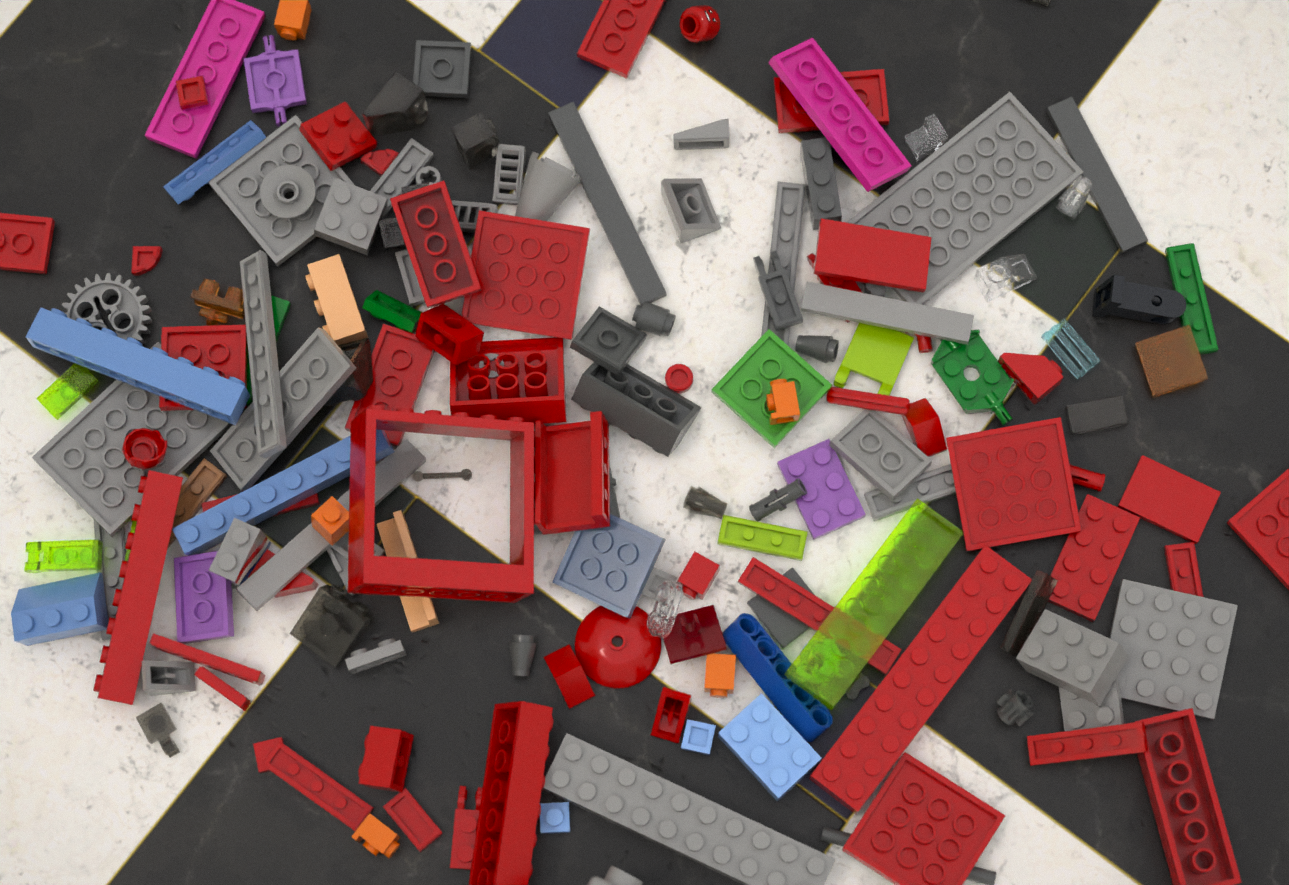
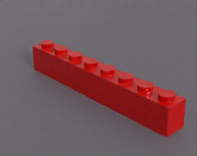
M149 470L147 477L141 476L138 493L143 494L141 504L134 505L131 521L136 522L134 533L128 532L125 549L130 550L128 561L122 560L119 577L124 578L122 589L115 590L112 606H117L115 618L109 617L106 634L111 635L109 646L103 645L99 662L105 664L102 675H96L93 691L98 692L97 698L133 705L183 477Z

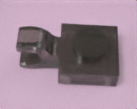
M159 703L136 717L149 743L153 744L159 741L164 753L169 758L180 753L176 743L170 736V733L177 730L164 704Z

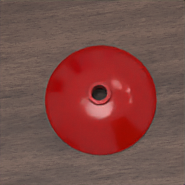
M599 606L591 611L581 622L575 637V653L584 673L595 683L614 689L629 688L644 681L657 666L661 654V637L654 620L641 608L636 606L631 618H626L603 606ZM614 638H621L623 644L620 647L613 646L612 640Z

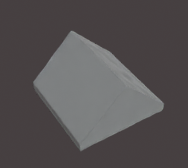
M702 178L663 179L661 181V194L680 243L715 232L721 228Z

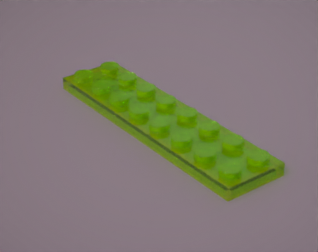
M917 498L784 675L832 710L961 538L963 531Z

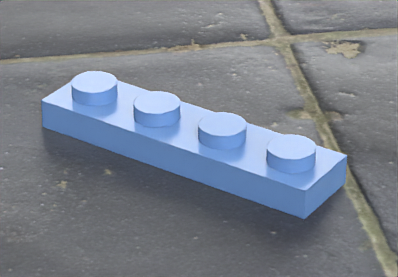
M250 120L163 186V188L179 205L182 201L190 199L203 185L209 184L208 182L264 140L266 136Z

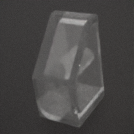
M1025 254L1004 256L978 268L974 277L986 302L992 301L1037 279Z

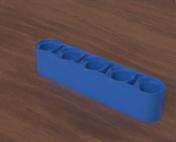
M740 614L723 631L726 645L736 655L741 664L805 741H815L832 725L833 718L830 711L760 623L750 614Z

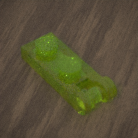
M95 539L26 542L25 552L28 553V562L24 563V572L101 570L103 541ZM44 552L43 561H39L40 553Z

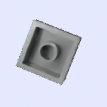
M334 178L314 228L315 236L368 256L388 205L387 198Z

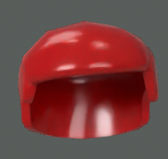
M147 428L134 429L125 437L122 452L131 466L142 470L153 469L162 463L166 455L167 440L163 439L158 430Z

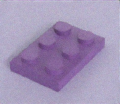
M830 439L777 462L787 485L799 478L806 487L807 494L796 499L795 503L813 540L866 516L835 450L829 446Z
M218 551L174 558L177 642L189 644L234 637L232 582L209 571Z

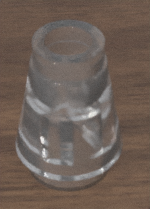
M1079 175L1057 199L1059 203L1056 208L1065 215L1075 219L1078 214H1082L1093 182Z

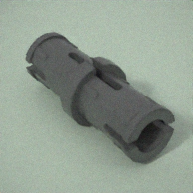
M797 478L779 490H771L770 495L750 505V512L758 522L777 510L783 511L787 508V504L807 494L806 487ZM788 494L786 497L782 498L781 500H778L777 502L769 506L770 503Z

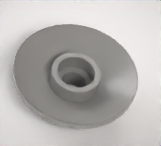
M282 165L274 168L264 177L260 186V198L263 206L270 214L282 219H292L303 215L310 209L316 196V186L311 175L303 168L295 165ZM287 192H294V196L291 199L285 198Z

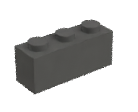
M826 137L801 141L800 156L812 229L818 230L821 218L841 222L842 212L829 141Z

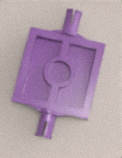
M269 35V40L267 36L263 37L265 52L255 57L244 58L252 113L274 111L276 126H281V121L282 124L287 122L285 109L307 104L298 49L290 51L276 50L275 37Z

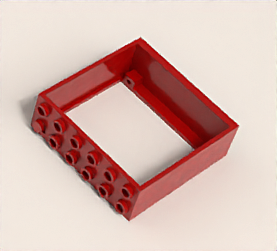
M380 405L368 406V409L366 408L352 420L350 438L348 593L516 603L533 594L534 423L524 422V418L521 417L497 420L495 415H482L480 418L469 417L468 413L463 412L453 413L450 416L442 415V412L438 410L414 413L412 408H398L396 411L385 410L384 406ZM376 430L510 440V564L374 556Z

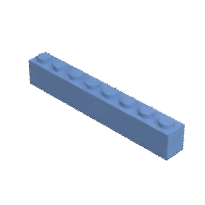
M40 308L26 335L27 340L34 348L233 425L237 424L250 397L245 383L235 377L226 379L219 376L217 371L209 367L200 369L193 366L194 364L183 357L174 359L169 357L167 352L157 347H153L152 350L145 348L136 339L127 337L126 340L119 338L110 329L102 328L99 330L93 328L92 324L81 318H77L76 321L67 318L64 312L52 308L51 311Z
M376 430L375 462L395 452L384 430ZM351 435L172 528L184 554L188 556L201 554L222 543L234 518L254 526L350 476Z

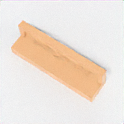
M401 510L393 512L394 518L377 523L388 557L418 558L405 516ZM400 596L412 633L439 624L431 598Z

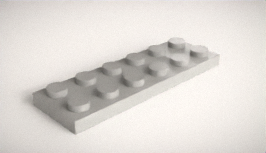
M319 327L279 371L287 446L356 369V366L325 329ZM253 402L240 416L237 424L232 425L210 450L242 491L251 488L284 451L283 449L266 459L258 456Z

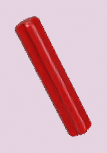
M832 387L827 392V402L830 404L907 415L910 408V400L907 398Z

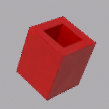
M694 551L677 581L678 587L681 588L680 592L690 599L695 600L698 597L703 600L720 571V565Z

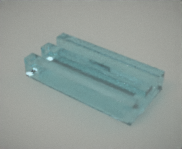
M1065 318L1057 325L1055 324L1048 332L1046 331L1042 334V339L1077 380L1101 361ZM1061 329H1063V330L1065 331V333L1071 338V340L1076 344V346H1077V347L1082 351V353L1088 358V360L1090 361V363H1088V362L1084 359V357L1079 353V351L1073 346V344H1072V343L1067 339V337L1062 333ZM1054 334L1083 367L1081 370L1078 369L1052 338Z

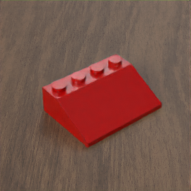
M563 338L483 341L477 356L458 365L450 362L451 416L453 413L463 412L468 413L469 417L480 418L482 415H495L497 420L521 417L524 418V422H532L534 424L536 420H542L544 424L566 422ZM495 353L499 356L490 361L486 354ZM502 360L504 361V364H505L504 367L500 365V362H501ZM480 361H483L485 365L482 368H479ZM493 370L497 372L499 376L496 378H489L490 371Z

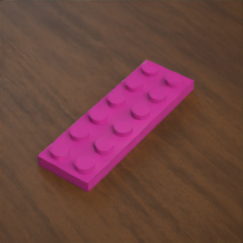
M236 0L210 1L145 133V137L148 140L197 159L238 75L244 58H246L266 17L264 11ZM203 76L209 104L182 110L179 104L176 81Z
M813 38L771 58L769 61L770 66L867 192L906 173L912 165Z

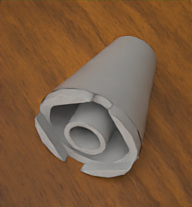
M532 152L515 216L547 221L580 183L582 177L575 175L572 178V170L547 157L545 159L541 157L538 160L539 154Z

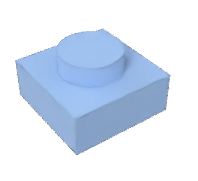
M687 719L681 749L710 755L716 725Z
M569 802L540 803L541 834L570 833Z

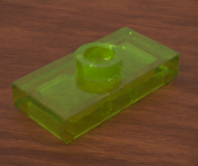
M74 363L36 399L58 420L99 381L86 367Z

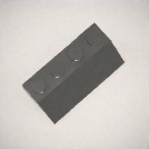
M594 362L582 374L571 398L572 401L579 404L585 410L591 412L602 411L609 424L615 425L628 433L630 437L642 441L652 447L654 451L667 457L680 444L701 410V407L628 364L617 376Z

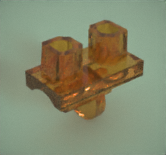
M205 278L199 290L193 289L190 297L195 299V305L208 308H201L199 316L207 318V326H214L218 321L227 323L228 316L224 314L243 319L245 312L242 306V289L229 286L224 299L217 296L220 288L219 283Z

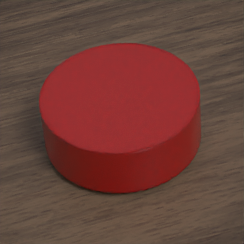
M675 364L669 367L665 374L666 386L678 394L687 392L693 384L691 369L684 364Z

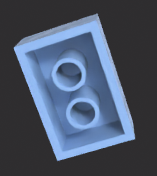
M762 693L718 732V738L777 802L812 771L822 759Z

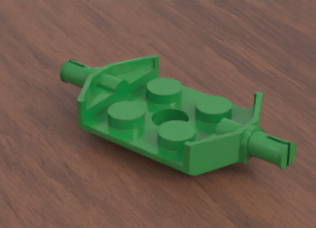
M979 329L971 330L968 345L940 339L941 343L931 360V364L966 414L995 413L1003 426L1007 422L1012 421L1013 418L1005 409L1003 401L1014 379L1009 378L979 335ZM966 368H975L979 373V378L975 381L967 380L964 377L963 371Z

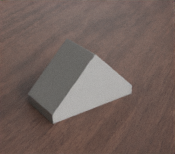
M142 661L143 690L149 695L156 696L196 691L194 662Z

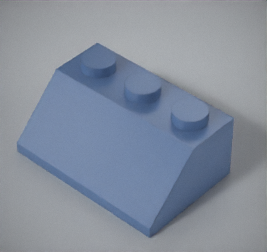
M99 572L19 589L11 611L14 641L30 646L107 630L108 614L102 573Z

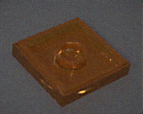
M1190 325L1135 343L1153 397L1208 380Z

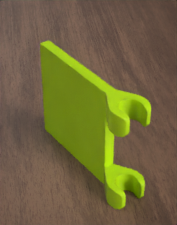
M859 323L835 376L834 386L844 388L852 371L882 383L878 394L890 396L914 337L897 330Z

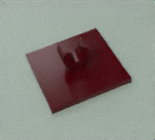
M714 605L658 619L670 664L727 650Z

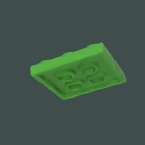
M768 329L712 388L711 392L775 449L832 388V384ZM787 379V382H795L800 410L799 421L770 425V414L774 413V411H768L766 394H770L771 381Z

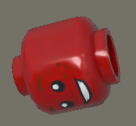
M692 6L682 13L679 26L681 33L687 40L691 42H704L713 39L718 34L720 19L716 10L710 6Z

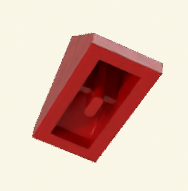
M923 398L910 403L907 415H902L913 444L928 457L947 451L939 416L928 400Z
M570 644L544 657L569 709L595 697Z
M663 687L651 732L652 736L679 744L691 704V695Z

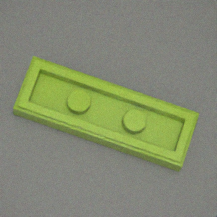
M723 515L718 544L802 561L808 532Z

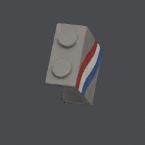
M234 518L209 571L230 580L232 588L236 589L248 579V576L263 554L269 549L271 542L261 529Z

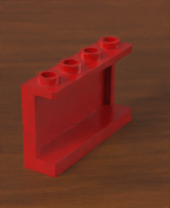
M602 411L590 412V421L545 426L542 420H536L534 431V525H537L543 535L610 527L609 423Z

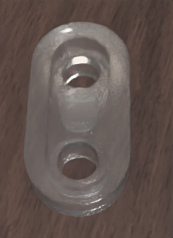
M665 580L657 587L653 610L647 619V627L652 636L666 638L671 633L683 594L682 585L679 582Z

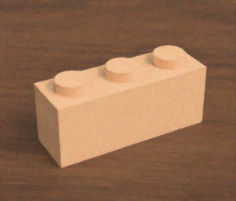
M337 254L308 264L310 274L305 275L310 291L316 290L318 299L314 300L319 317L325 316L327 325L322 326L323 329L340 348L367 339L368 335L340 255Z

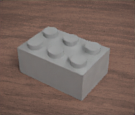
M1045 609L1016 659L1026 672L1100 706L1129 656L1120 643Z

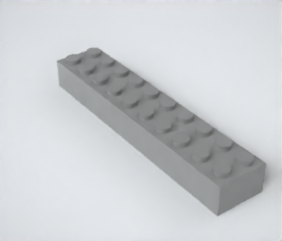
M566 733L545 777L544 791L743 885H824L835 861V858Z

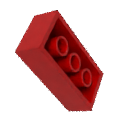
M443 180L390 198L427 308L482 291L445 181Z

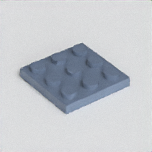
M610 514V527L575 531L552 582L626 618H631L666 539Z

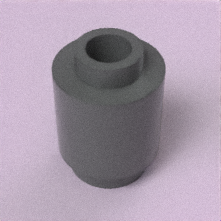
M644 301L642 306L637 305L632 321L636 322L635 328L660 337L662 334L669 336L676 315L671 314L669 309Z

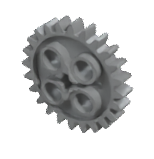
M107 273L105 280H102L98 274H95V282L91 283L89 279L84 278L85 287L82 288L77 284L75 285L78 292L76 295L67 293L71 302L62 303V306L67 310L65 313L67 318L75 321L77 318H81L91 323L93 328L99 330L102 328L109 329L104 323V318L94 301L98 297L119 338L126 340L127 337H130L142 344L145 343L141 334H150L149 329L144 325L152 323V319L146 315L152 312V309L149 305H145L149 300L145 295H141L143 292L139 286L133 288L134 283L132 280L129 279L124 283L123 277L118 275L115 281H113L110 273ZM111 296H119L115 304L107 305V300ZM93 308V313L89 317L82 318V313L85 309ZM122 320H131L127 328L119 329V324Z

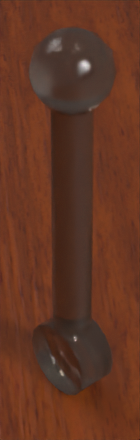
M469 469L450 473H422L421 471H415L412 477L416 482H420L423 479L462 478L464 481H469L472 478V472Z

